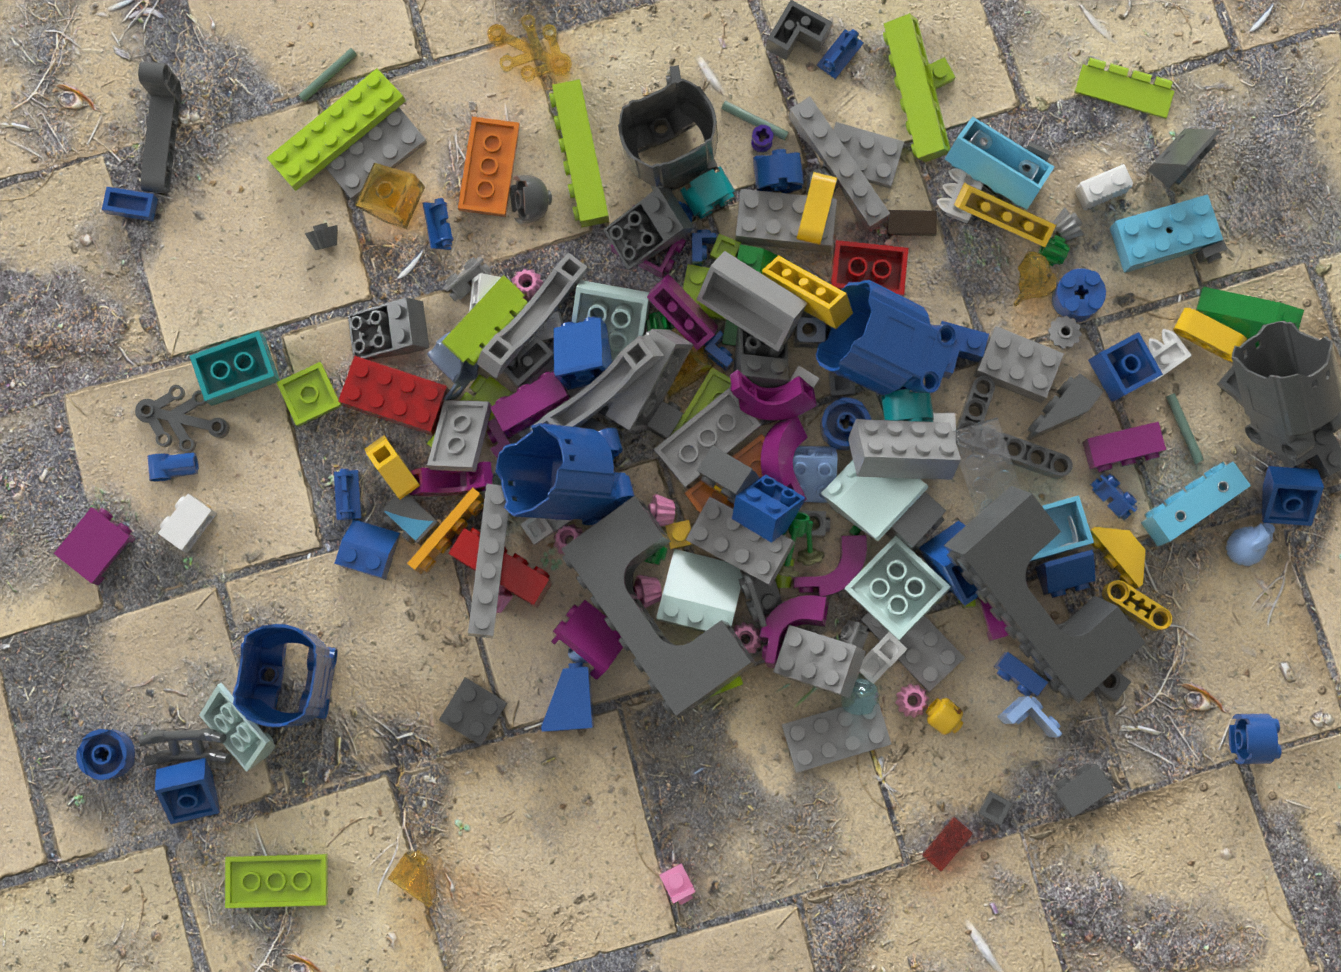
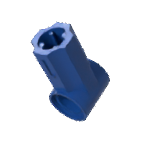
M196 453L177 455L152 454L147 456L149 481L171 480L172 477L198 474L199 463Z

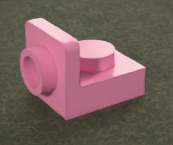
M682 863L659 874L672 903L678 901L681 905L693 899L691 894L695 892V889Z

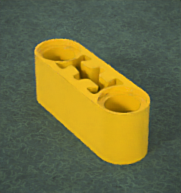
M813 172L797 240L817 245L821 244L837 177Z
M1192 308L1183 309L1173 328V331L1182 338L1230 362H1233L1232 352L1234 346L1240 347L1247 340L1244 335Z
M1116 580L1103 587L1102 597L1105 601L1118 606L1124 614L1149 630H1164L1171 625L1172 615L1169 610L1127 583ZM1112 586L1120 589L1121 595L1119 599L1111 595ZM1139 601L1138 606L1141 609L1135 611V605L1131 602ZM1155 613H1159L1163 618L1161 626L1156 625L1153 621Z

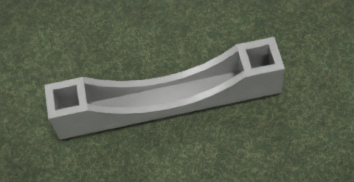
M808 97L790 108L789 120L800 136L822 159L831 174L837 177L839 187L866 233L868 234L886 223L890 212L812 98Z
M567 253L521 312L483 348L477 364L497 379L577 287L580 280L583 279L587 266L570 253Z
M638 336L618 354L610 366L592 383L574 397L547 413L534 425L544 423L570 427L582 426L664 357L663 353L650 336Z
M486 484L468 636L491 639L494 636L509 513L504 508L506 500L502 485Z

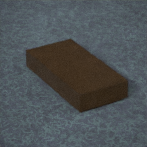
M888 210L890 212L888 235L936 236L937 211Z

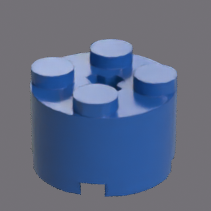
M776 149L771 152L772 155L753 157L757 191H781V193L787 194L802 189V185L804 186L800 153L786 154L785 149Z
M1083 268L1071 270L1056 284L1052 292V305L1055 311L1063 317L1074 318L1076 322L1086 321L1102 307L1106 298L1105 284L1096 271Z
M846 397L832 402L825 409L820 422V431L823 440L829 446L837 450H851L848 438L855 420H871L870 414L863 403L854 398ZM844 420H848L849 426L847 429H844L841 424Z
M1267 713L1235 714L1232 719H1236L1234 725L1229 726V747L1231 754L1236 753L1238 759H1234L1237 764H1271L1275 759L1281 757L1282 751L1280 744H1278L1277 734L1280 730V723L1277 718H1272Z
M98 729L88 733L82 739L83 741L76 752L77 763L81 771L97 780L119 778L134 766L135 748L133 742L126 733L119 730ZM108 750L109 755L107 756V758H104L103 754H105Z

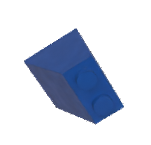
M588 317L583 322H566L561 324V327L554 328V374L567 390L588 386L612 363L607 325L601 318Z
M957 521L920 546L919 549L927 565L951 586L949 590L963 605H967L978 597L976 594L978 589L974 584L971 585L964 579L961 574L964 571L959 565L955 566L947 557L949 552L944 547L951 538L966 526Z
M569 663L568 668L562 670L541 726L542 732L594 728L591 675H589L591 671L589 667H585V664Z

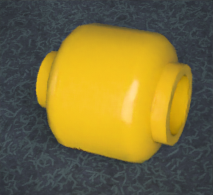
M936 698L926 710L928 724L943 735L958 732L964 723L962 721L963 710L948 698Z

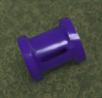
M760 125L755 127L752 132L751 145L757 152H767L772 146L773 132L769 126ZM761 136H765V137H766V138L763 140V142H760V141H759V139L761 138Z

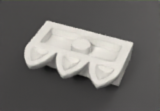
M951 169L948 171L949 175L958 184L947 183L942 187L952 199L940 198L936 202L946 212L945 215L968 223L971 214L954 205L955 200L964 182L980 190L984 183L974 180L971 175L961 169Z
M1167 329L1162 330V340L1165 345L1152 338L1149 339L1148 343L1149 350L1163 375L1192 356L1179 337ZM1163 375L1157 377L1149 383L1152 384L1153 382L1161 378Z

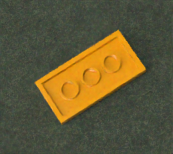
M472 487L407 564L420 574L424 571L426 573L429 572L436 564L434 559L440 552L444 554L452 545L450 540L455 534L460 535L462 530L467 528V520L472 515L477 516L484 508L482 503L485 499Z

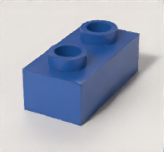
M106 187L102 210L109 215L153 222L158 198L150 193Z
M1009 652L1003 653L993 666L998 670V676L1007 682L1012 680L1018 685L1016 689L1025 696H1038L1048 683Z

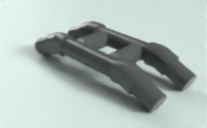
M210 728L181 731L157 730L138 737L140 746L166 741L169 745L170 750L156 752V754L145 756L144 762L146 766L206 758L207 761H219L228 764L232 759L231 754L224 753L221 750L204 749L203 741L224 743L227 738L226 734ZM192 740L194 750L181 751L178 741Z

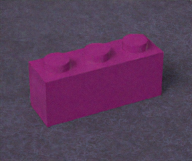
M669 274L650 290L647 298L689 342L694 344L693 346L696 350L715 335L718 325Z
M553 371L543 373L538 377L537 381L530 385H522L517 389L516 393L509 397L499 398L495 405L490 408L502 431L510 438L538 422L547 413L556 409L571 399L565 386L555 377Z
M1159 421L1087 438L1082 442L1089 469H1098V472L1113 469L1112 465L1121 463L1122 467L1135 464L1136 459L1145 457V461L1160 458L1159 454L1166 450Z

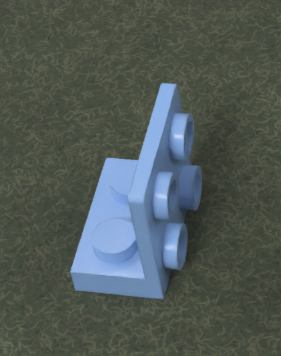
M798 446L793 456V469L807 498L805 502L828 503L820 493L837 477L838 457L836 448L831 446Z
M1018 697L997 716L1003 724H1020L1029 715L1048 737L1059 738L1062 735V732L1059 730L1060 724L1052 716L1047 717L1042 712L1044 707L1035 697Z

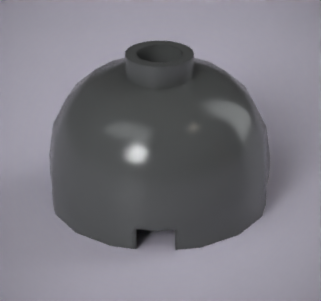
M533 175L514 176L513 180L517 181L516 185H511L510 198L512 211L518 212L519 218H515L516 222L525 224L540 220L546 214L548 205L552 203L551 191L547 190L542 180Z

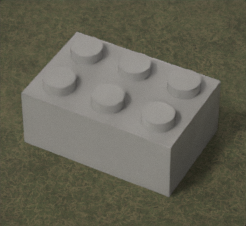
M995 326L988 338L983 358L979 361L973 376L977 378L988 376L994 381L995 385L1042 403L1048 396L1064 353Z
M789 625L773 672L784 678L850 699L866 651L855 645Z

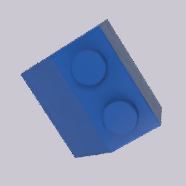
M1139 332L1088 360L1111 402L1163 375Z
M1268 466L1263 483L1262 522L1312 526L1324 489L1318 469Z
M353 519L341 541L334 564L386 580L401 533Z
M1093 550L1045 562L1035 567L1043 595L1051 594L1052 598L1065 595V590L1074 587L1075 591L1090 588L1089 583L1096 581Z
M206 758L156 769L155 792L170 824L220 813L214 777Z

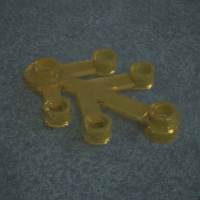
M530 14L524 15L521 19L522 27L527 32L530 44L506 33L505 28L500 24H494L489 27L487 35L491 44L499 46L505 43L524 52L514 57L509 55L502 56L499 63L503 71L509 72L514 67L539 59L545 62V64L535 68L530 65L522 67L521 77L524 81L530 82L535 77L551 72L556 76H564L570 72L572 68L571 58L566 53L560 51L556 39V28L553 25H545L542 29L543 37L548 41L552 54L542 50L535 29V18ZM526 20H531L533 22L529 26L524 24ZM495 30L501 31L498 36H494L492 33ZM547 30L554 32L551 36L545 34ZM508 60L511 62V64L509 66H504L503 62ZM558 60L564 61V64L562 66H557L556 62ZM529 70L532 72L531 76H524L525 71Z

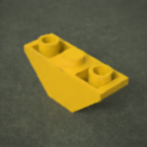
M385 435L365 448L367 456L399 500L420 486Z
M1102 527L1091 528L1090 532L1094 541L1091 545L1095 549L1099 548L1105 555L1103 557L1105 562L1111 568L1117 569L1121 574L1119 576L1120 580L1134 589L1142 586L1146 549L1130 530Z

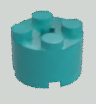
M721 166L717 168V173L712 169L691 181L690 185L692 187L688 190L685 187L680 190L693 215L699 216L700 220L712 214L713 207L720 205L722 208L731 203L735 197L736 191Z
M904 389L881 397L884 420L933 422L934 420L931 393H916L909 389Z

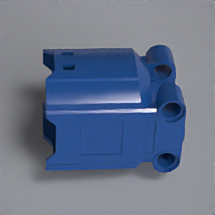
M871 280L848 282L842 291L847 293L853 314L837 329L832 327L828 339L818 344L816 358L819 366L880 395H887L904 389H909L916 393H932L937 391L956 341L957 334L955 328L949 324H930L929 315L924 307Z
M538 423L531 426L532 431L516 443L505 445L498 454L495 472L501 479L502 490L506 500L504 508L514 517L569 521L581 519L583 525H594L635 496L630 477L626 473L614 472L613 460L623 451L616 428H605L596 431L587 428ZM508 481H513V486H509Z
M285 624L262 625L260 628L245 635L244 642L241 644V659L237 682L232 694L234 697L233 705L247 720L268 727H297L314 718L326 719L329 711L338 649L327 647L317 635L300 628ZM287 643H298L309 647L306 686L302 693L297 713H285L276 710L286 663L284 661ZM272 668L275 671V677L272 681L268 682L265 679V672L267 669Z

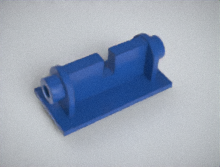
M845 29L816 66L836 79L864 44V42L857 38L859 33L854 29L851 31Z
M443 198L435 199V203L423 202L431 249L451 250L454 237H452L450 223H446V219L449 218L447 202H444Z
M339 469L338 472H334L337 520L361 518L359 471Z
M1103 472L1100 476L1103 480L1100 481L1097 478L1090 484L1093 487L1092 491L1103 502L1111 496L1114 500L1107 506L1118 518L1121 517L1125 520L1131 515L1130 509L1133 512L1137 510L1138 507L1135 505L1137 500L1128 491L1124 493L1118 487L1120 482L1111 473L1107 475Z

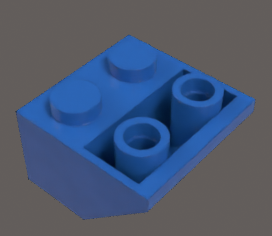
M765 474L736 495L732 519L772 543L787 531L805 502V497Z

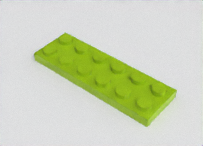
M376 68L270 154L267 159L289 185L297 191L406 102V99Z

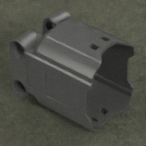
M685 79L674 80L664 88L641 99L631 100L622 107L618 129L626 162L639 179L650 184L653 191L658 187L670 188L671 191H674L712 169L714 171L717 170L718 165L714 159L718 143L716 114L711 101L700 86ZM661 125L666 126L668 128L667 131L662 134L657 133L655 131L656 128ZM695 125L702 132L705 143L672 161L661 164L657 163L651 166L642 162L639 158L638 153L666 143L692 129Z
M1278 321L1263 325L1255 336L1246 340L1240 347L1234 346L1232 361L1244 411L1251 422L1245 427V432L1252 442L1295 462L1314 448L1316 442L1313 431L1320 429L1329 433H1335L1341 429V380L1332 340L1326 336L1320 340L1300 332L1292 322ZM1259 341V347L1256 348L1255 343Z

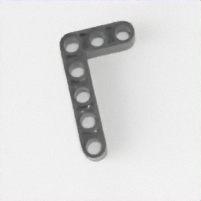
M141 61L138 69L139 81L151 96L140 180L141 190L143 192L167 194L171 183L181 99V83L166 63Z
M988 376L978 377L970 386L956 426L957 444L1053 479H1061L1069 474L1073 463L1067 455L983 426L995 390V384ZM977 384L986 385L988 393H979L976 388ZM976 406L980 410V416H972L969 413V407ZM961 429H969L972 432V439L963 438ZM987 436L992 437L995 440V447H987L984 443V438ZM1008 445H1014L1018 448L1017 456H1012L1008 453ZM1032 453L1040 455L1041 464L1032 462ZM1055 461L1063 463L1065 467L1064 472L1061 473L1055 470Z

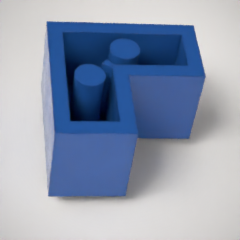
M941 321L940 325H952L957 334L943 377L949 379L952 376L957 357L979 363L985 352L989 337L988 333Z

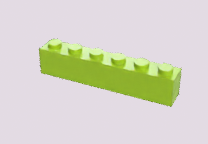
M909 13L883 23L885 28L883 38L886 45L890 48L891 54L888 56L890 64L896 71L897 76L894 77L897 89L901 91L902 99H900V105L903 112H906L908 119L905 123L906 128L913 138L914 143L911 144L912 152L918 159L928 162L947 155L951 148L918 19Z
M578 79L553 84V93H550L549 97L552 108L557 107L558 116H554L556 131H562L563 138L558 140L561 153L566 152L568 160L563 161L566 176L571 175L572 183L568 184L570 198L576 199L577 206L572 207L575 221L580 220L581 228L608 223L609 215L581 81Z

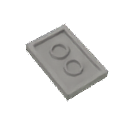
M836 122L833 129L868 182L891 189L904 141ZM823 163L822 168L828 169L827 166Z
M444 400L427 466L431 470L476 472L492 405L487 401Z

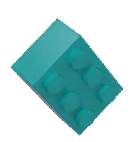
M260 331L189 356L204 401L211 406L280 381L266 338Z

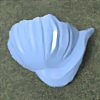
M1260 523L1256 527H1242L1233 531L1226 545L1228 557L1238 565L1252 566L1258 563L1264 557L1268 545L1272 543L1275 531L1274 525Z

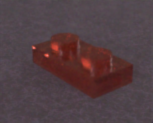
M952 817L921 855L942 872L973 833L959 820Z

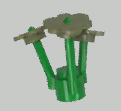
M798 512L787 529L791 535V540L796 542L797 537H802L806 533L807 549L798 552L797 561L803 562L805 566L821 563L825 554L813 548V522L809 521L807 514ZM795 544L788 554L785 564L782 565L778 573L779 575L787 577L799 576V572L795 571L794 567L790 565Z

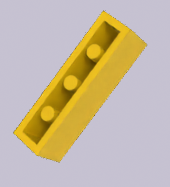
M965 182L954 203L959 209L1043 247H1046L1056 227L1055 224Z
M779 255L762 270L764 276L807 302L804 309L805 312L835 329L853 314L847 293Z

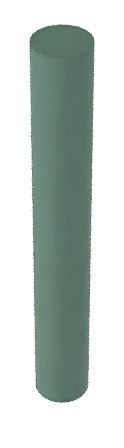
M352 48L346 51L298 96L306 102L356 57V52Z
M726 100L722 105V110L756 127L760 125L769 126L773 135L784 141L789 134L788 131Z
M1176 394L1167 396L1166 399L1195 464L1204 461Z

